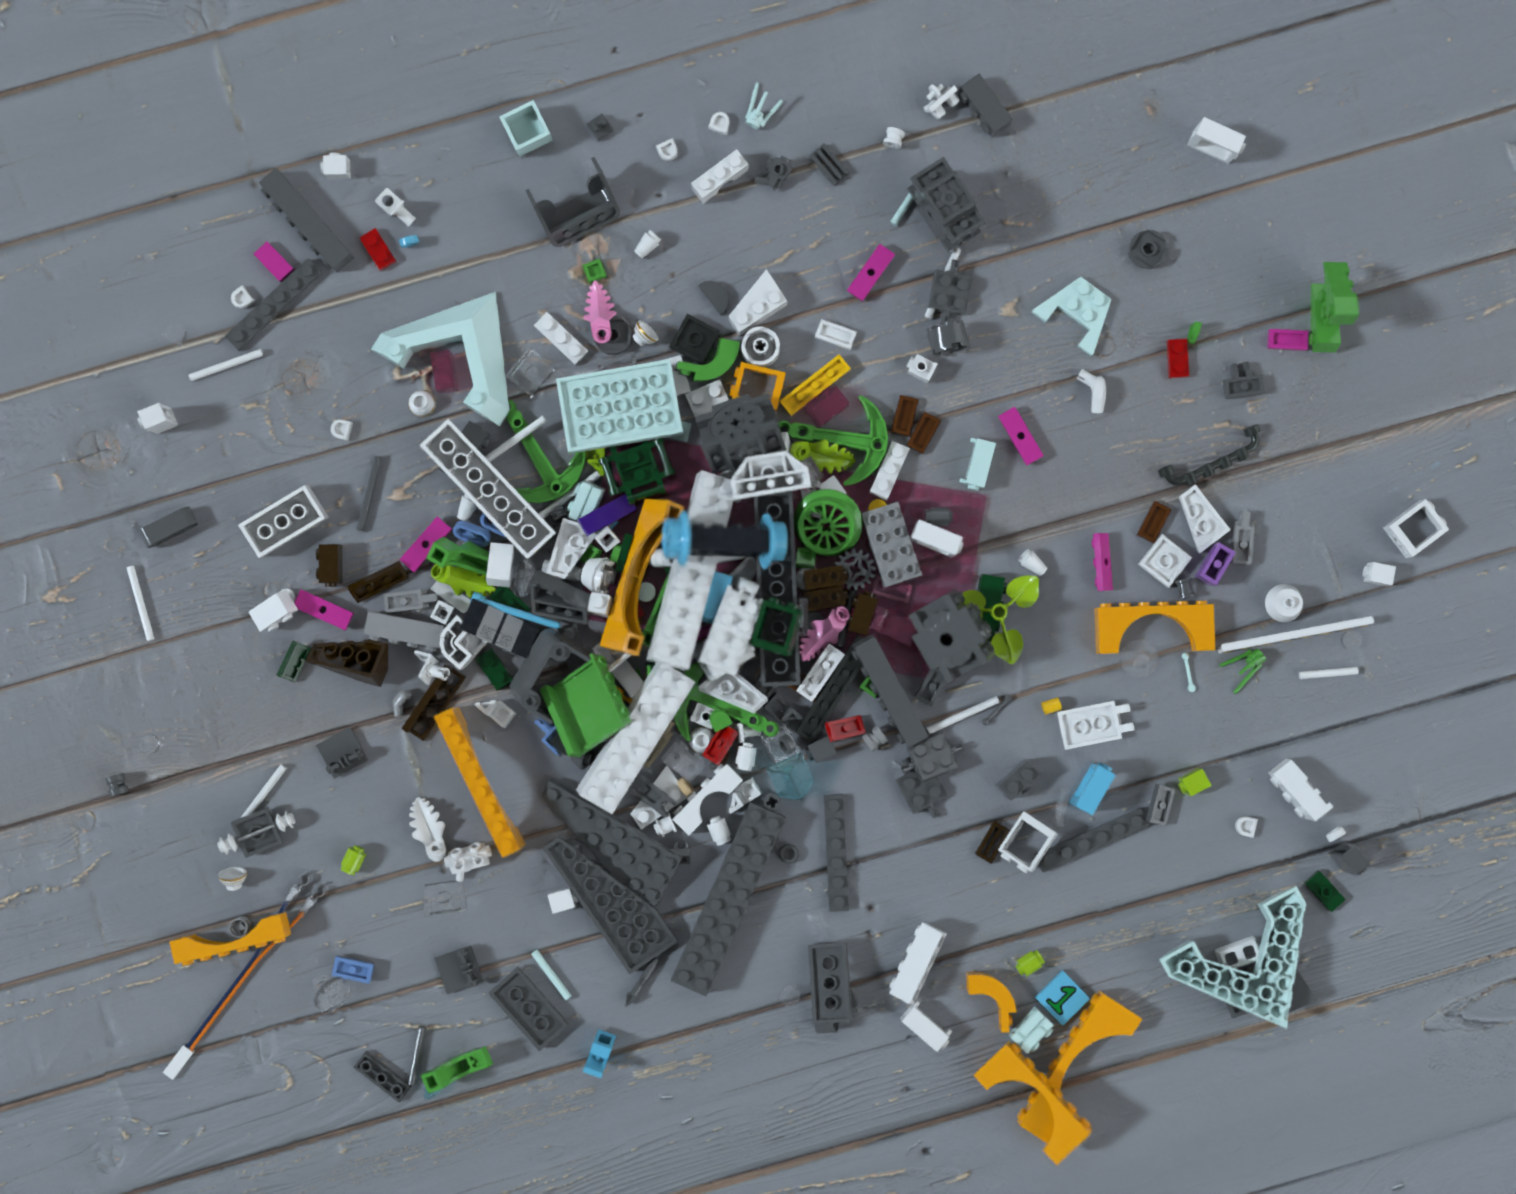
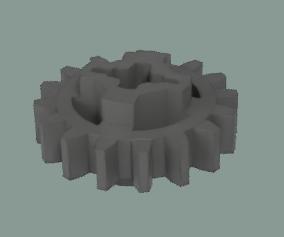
M852 549L851 554L846 550L844 552L845 557L839 555L838 558L841 561L835 562V565H842L843 569L847 570L848 580L845 581L847 590L853 586L854 591H857L859 585L864 589V583H871L869 577L874 578L875 576L871 571L875 570L876 567H871L870 565L874 560L868 561L869 554L863 556L862 550L856 553L855 549ZM855 557L851 563L844 562L848 558ZM862 560L866 563L867 570L863 569L861 565ZM858 561L857 569L860 570V572H856L855 575H853V578H851L852 570H850L849 568L853 567ZM859 576L865 577L862 581L854 583L855 578Z

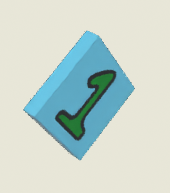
M1063 970L1035 996L1062 1025L1090 999Z

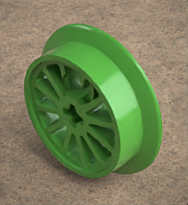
M821 489L808 494L800 501L794 513V529L798 539L806 548L819 555L835 556L850 550L857 543L862 533L863 520L859 507L849 496L837 490ZM826 505L833 506L831 514H827ZM836 508H838L843 513L835 518L833 514ZM811 513H820V519H814ZM844 516L848 519V522L837 523ZM805 519L812 525H806ZM829 522L830 526L825 527L824 523ZM849 527V531L845 532L838 528ZM811 529H817L812 534L808 533L807 531ZM820 533L819 540H814L813 537ZM835 533L846 538L840 541ZM830 535L834 539L836 544H831ZM823 536H826L827 544L821 543Z

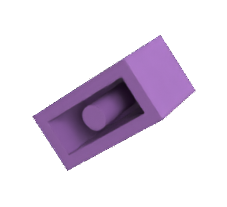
M1221 543L1213 544L1194 577L1209 586H1216L1236 552Z

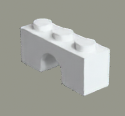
M736 149L691 183L692 190L704 204L715 196L726 182L730 180L735 181L748 171V163Z

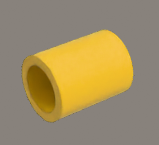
M1058 697L1041 702L1045 715L1062 710Z

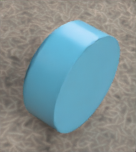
M411 235L400 239L399 243L402 248L417 245L419 239L417 235Z

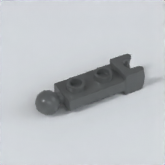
M639 772L628 790L663 817H668L669 815L664 808L666 803L677 804L675 799Z

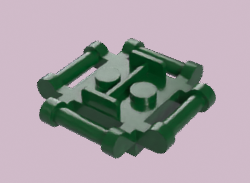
M658 438L651 442L648 440L642 441V445L619 453L616 448L623 445L610 447L612 455L598 460L599 465L604 470L610 488V496L625 492L631 506L639 500L659 493L661 495L666 493L662 479L675 475L676 472L671 467L664 447V438ZM657 447L665 471L659 472L651 448ZM615 461L623 484L621 487H617L609 464ZM655 482H657L658 485L656 487L650 488L648 490L636 494H632L631 492L632 490L650 485Z

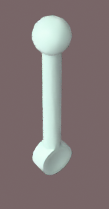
M1185 652L1182 654V659L1185 662L1189 683L1187 689L1190 692H1194L1196 687L1192 683L1188 662L1189 654Z

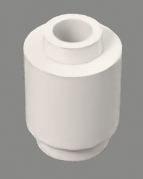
M743 742L742 745H738L735 764H737L736 769L752 771L757 748L753 747V743Z
M715 816L709 819L710 823L707 824V827L717 846L731 841V832L725 818Z

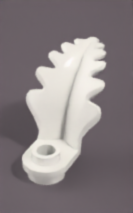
M417 797L415 802L412 803L414 806L410 808L414 812L409 814L410 817L415 818V820L409 823L410 826L417 828L412 833V837L424 843L429 859L434 862L441 861L446 856V846L442 837L445 823L443 821L437 822L440 814L439 812L432 813L434 806H429V801L425 802V798Z

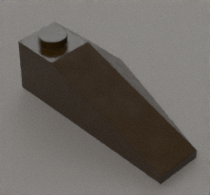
M371 639L364 640V642L347 641V643L338 644L335 642L313 644L306 662L363 683L381 687L388 671L389 645Z

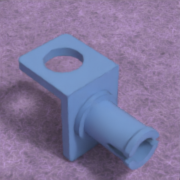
M538 717L540 720L536 719L534 723L545 733L541 741L555 755L561 757L562 753L550 742L558 733L555 725L549 724Z

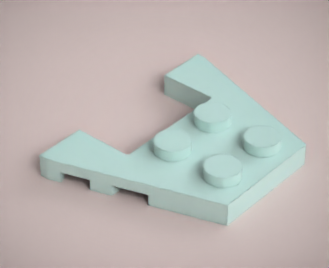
M1079 277L1040 304L1031 313L1043 322H1046L1058 307L1088 330L1077 347L1089 356H1092L1111 298L1084 278Z

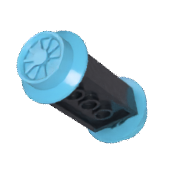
M681 511L678 519H665L662 533L663 554L665 558H677L681 567L686 565L688 555L759 557L761 567L767 569L771 561L784 560L787 550V530L784 522H773L769 514L762 516L760 525H750V528H743L741 524H732L731 527H723V524H711L710 527H704L703 523H692V526H690L687 512Z

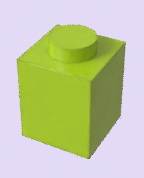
M1196 768L1178 778L1180 782L1178 786L1183 794L1186 793L1188 796H1193L1212 786L1203 768Z

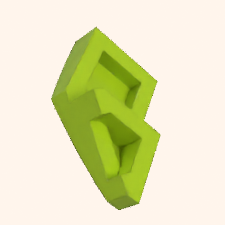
M605 448L586 451L587 462L601 476H604V470L599 465L598 460L605 457Z

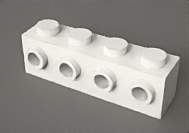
M922 923L917 926L914 933L916 937L913 943L911 942L906 949L908 954L905 960L900 962L897 978H893L889 987L891 988L889 994L908 1004L915 1003L947 933L928 923Z

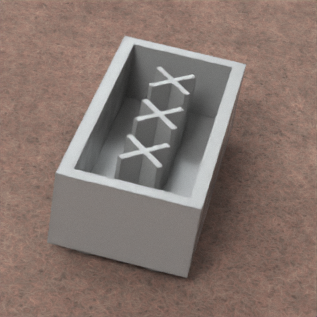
M895 502L861 513L863 526L883 587L885 588L921 576L922 573L899 503Z

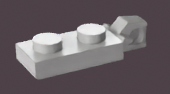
M1240 512L1239 521H1235L1232 550L1236 553L1230 562L1231 564L1251 565L1255 527H1253V522H1250L1251 512Z
M421 589L383 594L385 613L425 609L429 607L430 602H438L439 600L438 594H428L427 590Z

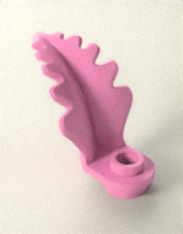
M595 280L593 285L589 287L592 291L587 293L591 298L586 299V303L590 304V306L584 308V311L589 312V314L584 315L583 319L590 322L594 340L598 343H606L612 335L610 319L617 312L610 311L614 304L606 302L611 297L605 296L607 290H601L603 285ZM600 330H603L606 334L604 336H600L598 332Z
M837 606L832 609L827 619L814 620L810 623L813 629H806L804 631L808 638H801V642L804 644L799 646L802 650L799 651L801 661H810V657L814 659L815 653L819 656L821 648L825 650L829 642L832 644L838 642V634L844 629L850 616L849 611L845 607Z

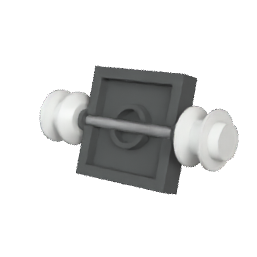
M269 807L231 821L236 837L230 833L227 839L220 837V841L217 842L220 852H224L226 855H228L231 849L236 852L238 844H240L244 856L247 858L283 843L278 828L285 832L287 826H290L292 829L294 828L293 824L296 821L292 812L288 813L286 810L284 816L277 814L276 821H274Z

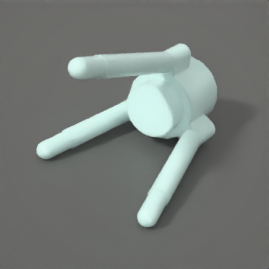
M758 82L755 83L748 113L745 117L747 119L745 123L754 129H759L760 126L764 127L768 119L783 103V100H779L763 118L764 114L760 111L768 95L766 91L757 109L753 110L759 86Z

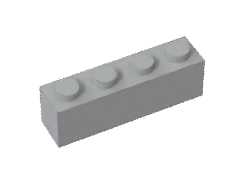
M368 612L364 634L369 635L371 640L380 641L381 638H386L388 643L399 644L400 641L407 642L406 646L418 648L419 644L426 646L425 650L437 651V648H440V635L446 626Z

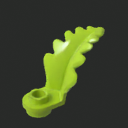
M825 439L816 443L809 441L794 442L790 447L791 456L798 461H809L817 472H822L824 467L830 474L833 472L834 467L837 472H841V467L843 470H847V466L851 467L856 461L854 454H851L850 451L845 453L846 448L838 451V444H833L829 447V442Z
M435 564L431 569V576L438 582L450 585L458 596H461L465 591L469 598L473 596L474 592L482 593L486 597L487 593L491 595L496 590L494 586L487 585L486 575L479 576L480 573L459 566L454 567L450 565L441 568Z

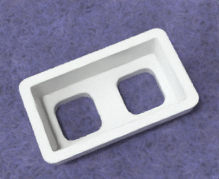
M1250 936L1217 948L1214 952L1218 963L1228 966L1225 954L1235 952L1238 962L1229 967L1238 969L1255 963L1259 946L1256 938ZM1252 945L1256 956L1246 959L1243 948Z

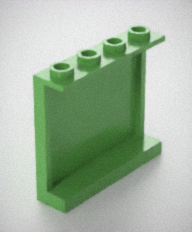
M589 654L591 657L589 662L554 686L545 685L540 689L568 756L581 757L632 722L629 717V710L622 701V694L617 689L614 683L615 679L609 672L607 661L602 655Z

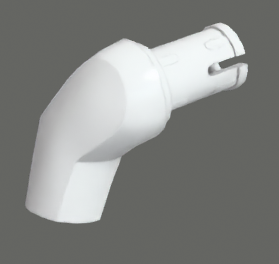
M1082 369L1076 379L1091 387V412L1103 413L1106 399L1105 379L1102 376L1096 377Z

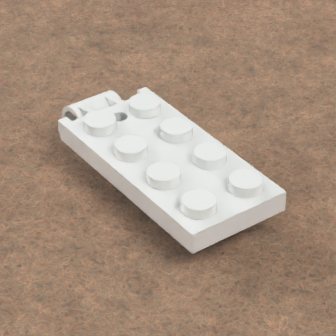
M740 577L735 590L732 589V586H727L698 662L736 676L755 627L762 601L764 600L754 598L759 584ZM740 601L744 602V606L740 605Z

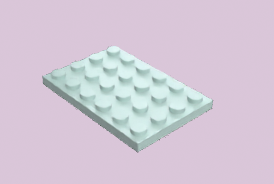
M670 359L556 379L568 454L683 434Z

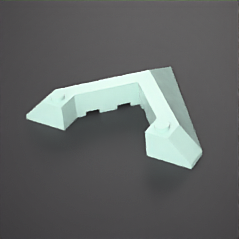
M496 292L383 332L371 348L372 351L404 369L413 353L421 352V350L428 348L433 349L445 346L456 341H463L473 382V387L463 403L469 409L499 427L509 413L510 408L507 396L508 391Z
M1297 886L1257 903L1266 919V925L1252 974L1203 959L1195 942L1192 940H1188L1171 949L1159 959L1168 977L1287 1029V1018L1291 1006L1292 986L1295 980L1299 954L1298 947L1302 935V922L1306 902Z

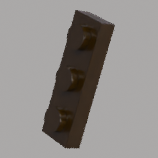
M397 561L348 585V590L355 601L359 603L408 579L409 576L401 562Z

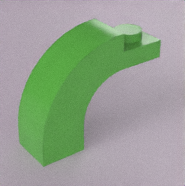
M721 338L718 340L716 355L710 363L697 365L678 361L676 362L675 370L684 376L693 374V382L713 380L724 374L732 366L737 357L740 342Z
M486 1046L478 1049L474 1048L437 1065L422 1074L421 1078L429 1094L443 1089L465 1075L493 1065V1061Z

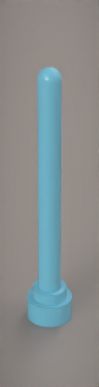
M474 592L471 601L474 598L519 618L554 629L561 627L558 621L488 600L482 593Z

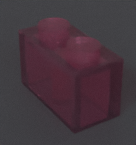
M450 350L431 352L436 391L439 394L459 391L453 353Z
M836 385L833 388L828 386L821 392L822 396L819 399L813 398L806 404L808 407L805 412L818 428L823 427L850 405V402Z

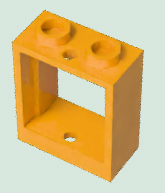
M741 362L740 367L736 366L734 377L737 380L736 384L731 386L729 396H733L732 399L740 397L739 391L744 370L777 377L771 399L777 412L786 373Z

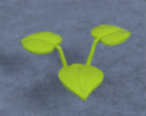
M1026 575L1013 579L1006 589V594L1012 600L1005 605L997 604L992 609L984 608L986 599L981 592L968 590L962 593L965 598V605L973 602L974 605H978L981 613L990 612L995 620L1000 621L1003 633L995 634L991 644L995 651L994 654L1009 664H1014L1020 657L1023 649V638L1016 629L1006 631L1004 619L1007 617V607L1014 602L1021 608H1027L1035 604L1039 595V578L1037 576Z

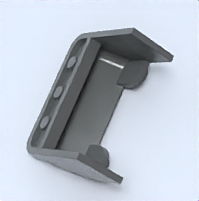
M595 157L591 158L597 174L591 176L587 181L589 192L557 208L549 200H542L536 203L530 190H525L551 244L556 247H561L609 224L620 215L616 200Z
M547 628L539 634L528 657L523 661L510 683V691L521 705L549 724L553 723L549 710L540 705V695L531 689L550 657L556 661H564L572 652L589 662L591 660L589 654L592 653L551 628Z

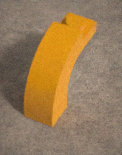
M975 971L966 972L968 994H985L994 998L998 1005L999 1029L1002 1033L1009 1032V1027H1012V1015H1009V1013H1016L1015 1002L1009 990L1000 980L990 974Z

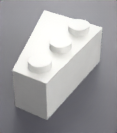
M767 269L729 315V321L739 336L787 306L786 298Z
M1291 759L1283 760L1268 772L1271 776L1270 781L1276 788L1280 787L1284 792L1282 796L1288 803L1291 802L1295 806L1294 811L1300 818L1317 821L1334 807L1330 802L1328 804L1324 802L1319 795L1321 792L1317 788H1313L1307 780L1308 777Z

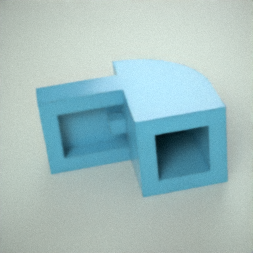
M598 1029L583 1069L584 1073L601 1079L616 1035Z

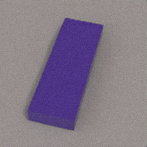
M624 494L584 515L577 521L588 537L635 512L637 509L635 505L630 506L627 496Z

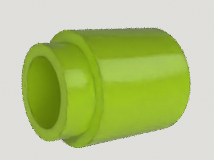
M358 845L349 847L341 862L342 866L340 869L347 874L355 875L366 857L365 849Z
M1036 949L1016 960L1018 964L1015 967L1021 976L1025 974L1028 977L1042 968L1045 961Z

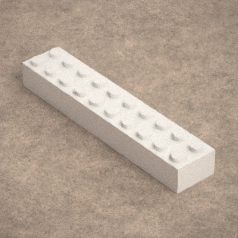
M700 471L696 474L686 511L690 526H692V523H703L704 527H710L711 524L727 526L734 500L731 479L705 471ZM688 555V560L684 567L679 565L677 558L673 559L646 660L681 670L689 669L719 556Z

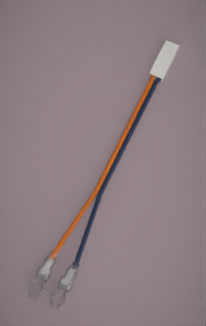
M295 883L291 886L277 914L282 913L285 907L302 892L304 884L300 886L298 883ZM310 895L306 898L298 916L289 924L290 929L317 904V897ZM274 941L260 955L259 953L263 947L257 948L254 956L189 1043L181 1047L163 1071L170 1079H175L195 1052L193 1051L194 1047L257 963L275 945Z

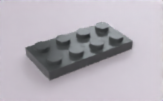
M519 966L488 993L538 1051L542 1050L569 1025Z

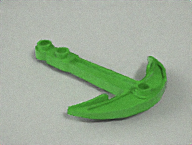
M861 395L858 399L864 408L867 422H870V434L816 428L813 425L796 422L792 424L787 421L779 422L780 429L786 427L788 436L792 439L809 442H819L825 439L832 445L838 444V446L865 451L867 454L864 463H860L856 471L843 482L844 486L853 485L868 478L879 467L885 456L888 444L886 423L880 411L871 401ZM804 430L806 435H799V431ZM880 443L881 448L876 449L874 444Z
M508 399L511 409L507 414V421L514 433L517 434L527 427L528 424L521 412L517 410L516 404ZM516 420L521 421V424L519 426H515L514 423ZM531 433L521 440L544 481L542 486L534 489L530 487L515 489L528 503L541 504L555 501L567 494L579 481L585 466L586 451L576 453L568 464L570 467L558 475ZM559 485L560 489L558 491H554L553 486Z
M700 662L691 665L684 674L693 679L695 684L674 715V720L678 730L688 742L692 740L689 730V714H687L691 700L715 710L723 709L729 716L740 720L742 724L758 732L763 731L769 737H774L779 733V726L776 722L768 721L767 718L757 713H751L699 691V682L705 675L699 665ZM752 717L757 719L755 724L750 723ZM769 725L774 727V731L771 733L767 730Z

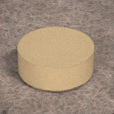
M685 777L677 781L679 788L685 796L688 797L694 792L692 785Z

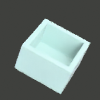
M534 100L499 116L519 157L553 141Z

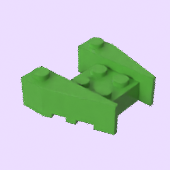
M1323 262L1325 284H1311V334L1309 336V344L1312 345L1313 352L1336 353L1341 345L1339 326L1341 324H1354L1359 316L1358 299L1356 292L1351 291L1354 284L1352 280H1349L1348 274L1350 271L1347 262Z

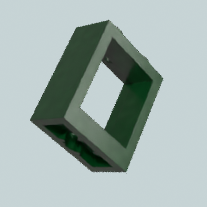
M770 597L769 600L762 601L750 645L785 656H791L804 611L799 610V605L788 603L786 606L780 604L781 600ZM769 607L793 613L785 646L760 639Z

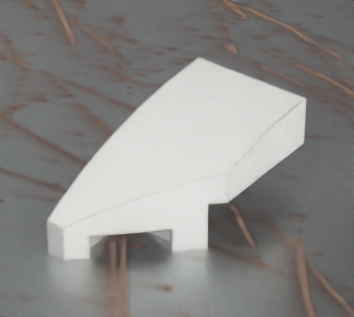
M492 700L490 702L475 703L479 710L491 717L503 728H506L517 714L502 701Z
M753 777L738 785L733 791L732 802L729 808L730 814L762 794Z

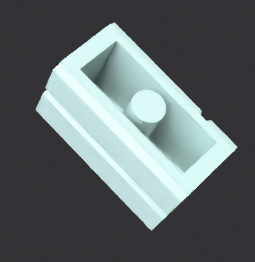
M587 480L578 483L574 491L577 494L574 501H570L567 511H569L568 517L577 521L584 515L598 509L606 489Z
M1034 1006L1008 1035L1028 1054L1030 1051L1034 1052L1039 1047V1041L1043 1037L1047 1038L1052 1033L1054 1025Z

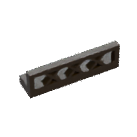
M444 664L443 667L449 668L450 674L453 673L460 678L458 683L454 686H449L448 679L435 678L401 728L407 733H412L422 741L426 739L436 724L434 717L427 718V708L436 705V715L444 712L467 678L448 664ZM447 689L448 698L446 701L438 702L437 693L440 690ZM425 721L426 730L421 735L414 728L418 722Z

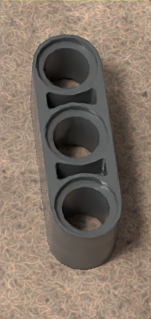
M187 506L141 528L139 532L147 548H152L197 526L198 523L190 507Z

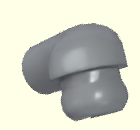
M409 690L399 691L393 699L394 717L404 716L403 704L406 700H411L412 698Z

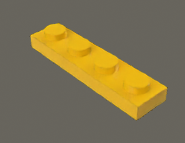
M838 354L779 402L792 417L849 372L851 368L841 355Z

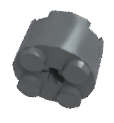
M949 320L943 322L944 326L927 328V336L933 356H941L942 351L944 353H954L970 346L963 320Z

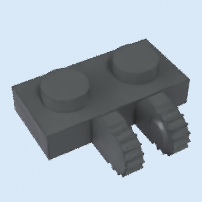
M1243 362L1242 370L1244 377H1239L1237 364H1231L1232 378L1222 381L1225 399L1264 394L1262 374L1251 376L1249 363Z

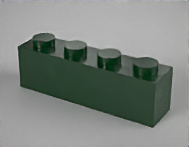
M986 574L980 575L977 591L981 592L986 599L985 609H992L997 604L1004 605L1001 598L1007 589V583H1004L1005 578ZM982 612L983 621H987L991 627V636L986 639L987 642L991 643L995 632L999 631L1000 621L995 620L992 613Z

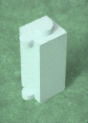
M971 438L970 442L974 443L966 478H960L959 482L967 485L970 490L979 491V489L985 487L996 443L979 438Z

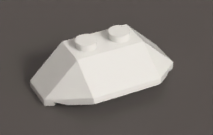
M786 451L746 457L730 480L734 500L811 487L808 467Z

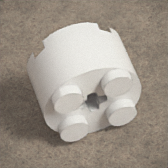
M762 326L754 327L747 331L741 345L743 358L748 364L765 368L771 366L777 360L780 351V342L776 333ZM758 344L765 346L763 351L757 349Z

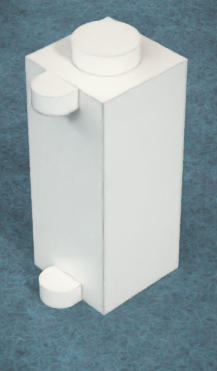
M915 1001L900 1017L901 1021L936 1052L939 1049L943 1050L949 1043L948 1039L952 1030L949 1028L945 1032L918 1008L920 1002Z

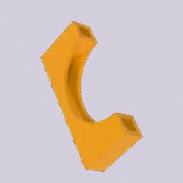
M1177 601V605H1169V602H1157V606H1150V602L1138 603V606H1131V603H1119V607H1112L1111 603L1100 604V607L1094 608L1096 654L1119 653L1120 641L1128 626L1138 618L1149 614L1167 616L1176 621L1186 632L1190 640L1191 651L1215 650L1214 604H1208L1207 601H1196V605H1188V601Z
M1008 1041L973 1075L986 1090L1000 1082L1020 1081L1033 1086L1043 1094L1052 1109L1054 1117L1053 1134L1043 1151L1056 1165L1092 1132L1090 1122L1077 1113L1076 1107L1071 1102H1066L1062 1092L1057 1087L1053 1088L1048 1077L1036 1070L1034 1062L1028 1057L1025 1058L1021 1054L1020 1047L1014 1042Z

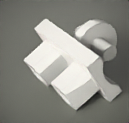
M933 84L928 87L930 93L926 97L929 101L933 97L934 99L923 109L926 113L930 112L936 119L941 118L946 113L941 106L944 101L949 107L955 106L960 101L955 93L958 89L955 85L952 87L948 86L945 90H943L944 86L942 84L938 87Z

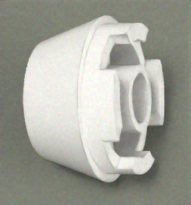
M609 558L589 559L582 570V584L592 592L607 594V588L610 584L614 585L617 571L613 567L615 562L610 561Z
M1277 585L1266 596V611L1276 621H1293L1302 612V595L1291 585Z

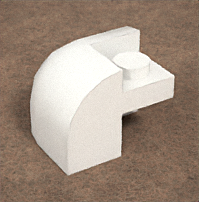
M456 615L442 631L439 644L442 654L459 670H462L475 659L488 642L461 630L460 626L464 618Z

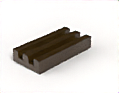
M993 820L974 854L992 864L999 852L998 849L1011 830ZM995 827H998L986 850L981 854ZM1002 830L1005 831L992 855L988 858L987 855Z

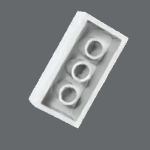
M304 485L238 526L258 558H261L329 517L310 486Z

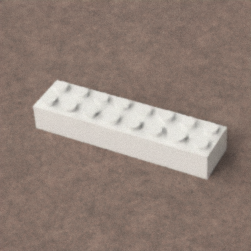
M449 419L420 444L422 449L528 560L556 534Z
M656 663L627 708L632 722L608 738L577 787L578 794L613 814L695 684V681L674 667Z

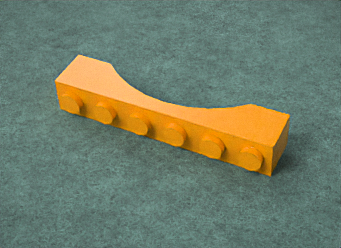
M283 912L261 919L252 931L237 940L226 942L212 941L193 934L174 939L169 944L174 964L182 963V966L194 963V960L199 958L200 961L212 959V955L218 954L219 957L231 954L230 951L237 949V953L249 950L248 946L255 945L256 948L266 946L269 941H274V944L286 941L285 937L291 935L287 913Z

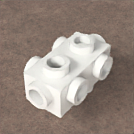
M475 842L464 848L457 847L447 852V856L444 857L445 866L450 868L452 875L456 874V881L462 882L464 872L490 864L489 857L492 856L490 845H486L485 842Z

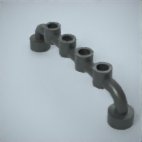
M1255 424L1243 430L1246 437H1251L1249 445L1205 464L1194 471L1188 472L1179 478H1175L1171 474L1175 472L1172 464L1157 470L1160 478L1165 477L1172 485L1178 486L1186 483L1187 486L1198 482L1197 477L1201 475L1204 478L1214 475V469L1218 467L1221 470L1231 467V461L1238 459L1239 462L1248 459V453L1255 450L1259 443L1258 433L1261 431L1259 425Z

